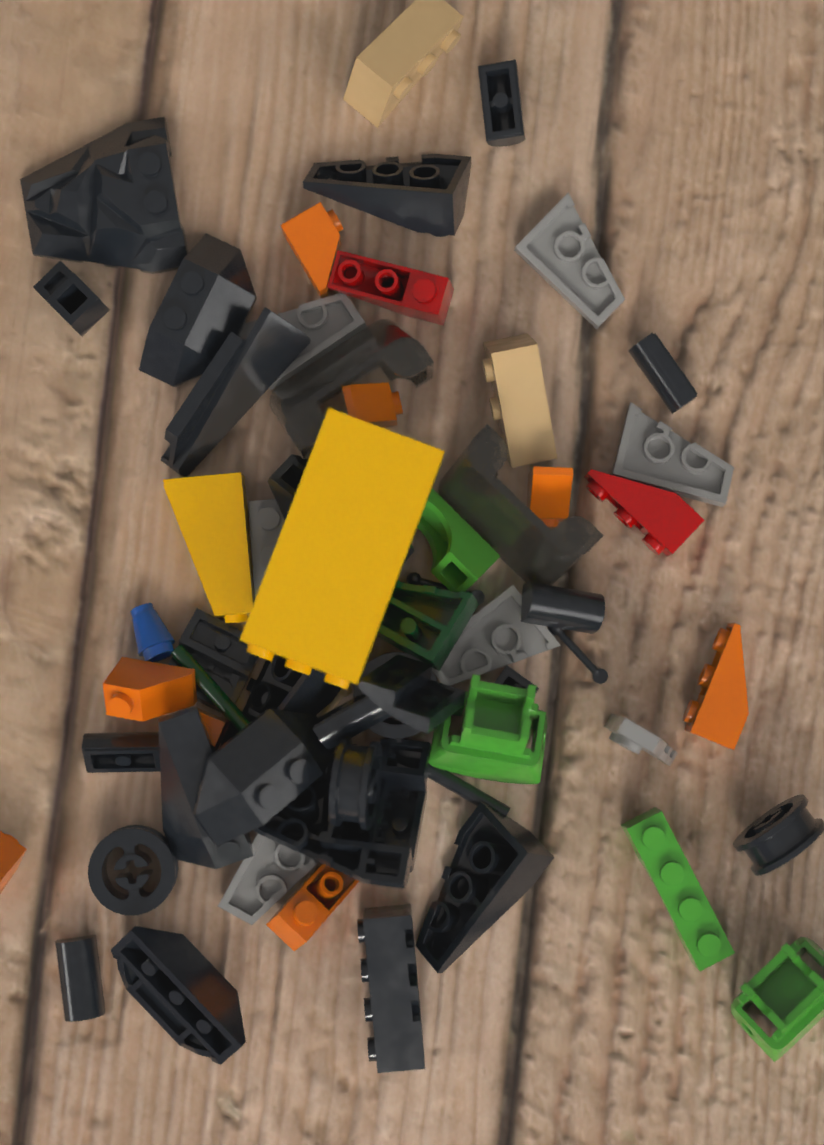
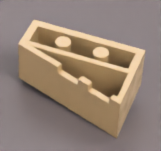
M415 0L356 57L343 100L378 128L420 78L426 76L431 71L439 56L443 52L449 53L455 47L461 37L458 30L464 16L445 0Z
M528 333L483 342L486 359L482 360L486 382H491L494 397L489 398L491 413L494 421L499 420L502 433L496 435L500 458L507 457L511 468L557 459L538 344Z

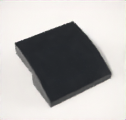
M197 608L179 639L178 646L183 645L236 705L259 657L246 652L248 644L240 640L243 631L227 623L225 624V622ZM173 657L168 665L181 667ZM196 684L197 701L220 712Z
M399 654L359 680L360 690L378 707L400 722L427 734L463 707L466 695L464 690L431 680L433 665Z

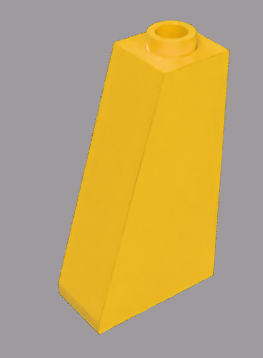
M241 472L163 479L164 489L214 616H224L225 624L247 622L255 596L245 476Z

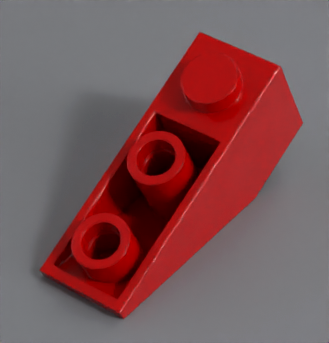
M340 250L337 251L327 285L328 289L376 306L443 326L454 292L448 277Z
M593 469L584 476L589 482L586 485L588 491L599 501L603 502L607 499L617 508L614 515L629 529L633 526L637 527L645 535L642 539L643 543L658 556L662 552L666 556L672 555L705 521L677 493Z

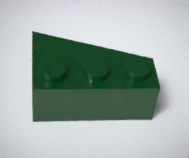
M398 580L377 637L422 662L433 665L432 668L440 671L479 604L473 593L447 591L429 585L419 586L402 583Z

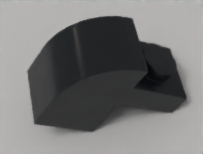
M61 260L33 286L82 337L110 311L100 298Z

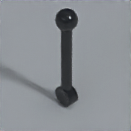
M417 572L409 573L406 579L407 584L429 585L437 589L449 591L442 583L421 578V575ZM481 590L466 591L473 593L479 605L484 602L485 595Z
M548 627L552 635H557L592 673V680L595 683L602 684L607 681L608 673L606 670L597 668L563 629Z

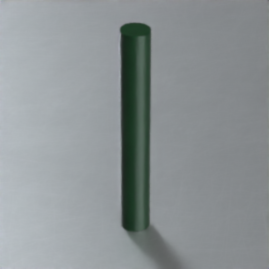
M179 645L172 651L171 656L181 667L195 669L197 686L238 732L250 723V720L183 645Z

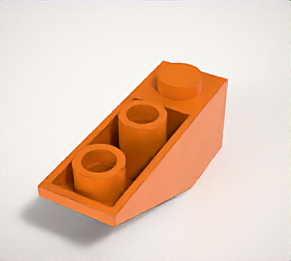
M730 623L727 624L726 629L720 628L716 634L712 649L716 650V654L712 664L706 663L700 673L697 685L702 687L696 701L690 700L685 710L683 721L687 722L685 731L734 750L749 715L741 628L739 624Z
M321 863L266 925L295 951L311 938L359 881Z

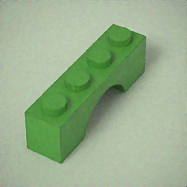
M432 488L417 527L428 540L432 550L433 563L430 572L449 591L466 592L501 556Z
M654 807L621 824L638 859L657 889L673 922L674 929L692 964L699 971H702L735 954L663 812Z

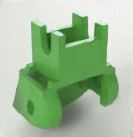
M472 674L469 689L466 691L464 706L452 714L462 716L464 710L461 735L448 736L451 716L438 725L433 732L428 763L433 767L448 772L484 780L513 784L540 783L547 734L546 712L539 710L538 704L533 703L536 685L528 684L527 689L480 681V675ZM530 729H534L531 748H525L529 740Z
M800 937L790 945L786 943L782 946V950L748 983L745 982L740 987L743 992L731 1003V1013L734 1019L773 1062L780 1059L824 1017V980L800 958L807 952L824 969V950L807 937ZM753 1003L778 1028L771 1037L745 1012Z

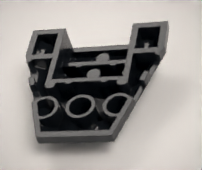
M165 117L126 123L20 179L32 254L34 256L78 263L83 261L101 263L111 268L121 266L140 269L141 272L151 274L179 269L183 258L188 254L185 230L180 221L170 162L172 152Z
M393 738L380 740L383 752L382 781L378 808L370 830H362L360 823L343 821L340 827L332 826L330 823L329 791L336 754L333 753L324 774L267 823L254 829V832L338 870L362 883L404 889L408 882L409 874L414 869L427 800V778L430 765L428 762L431 742Z

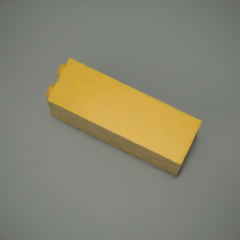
M328 408L240 640L248 644L246 652L271 662L274 654L287 659L285 664L287 668L310 676L312 669L326 674L325 682L348 690L350 683L358 686L442 464L445 451Z

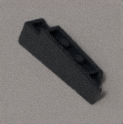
M266 307L260 314L247 339L231 331L166 428L164 439L170 443V446L164 455L161 456V461L179 475L188 477L310 344V337Z

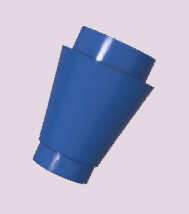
M152 603L142 604L133 608L130 613L132 615L139 656H143L145 661L158 662L170 657L174 650L173 644L175 640L157 611L154 610Z

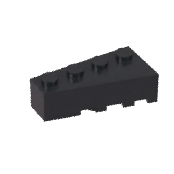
M411 904L365 908L363 919H357L359 943H365L367 957L361 958L362 983L369 982L370 997L364 998L366 1022L373 1021L374 1037H367L369 1062H377L378 1073L425 1069Z

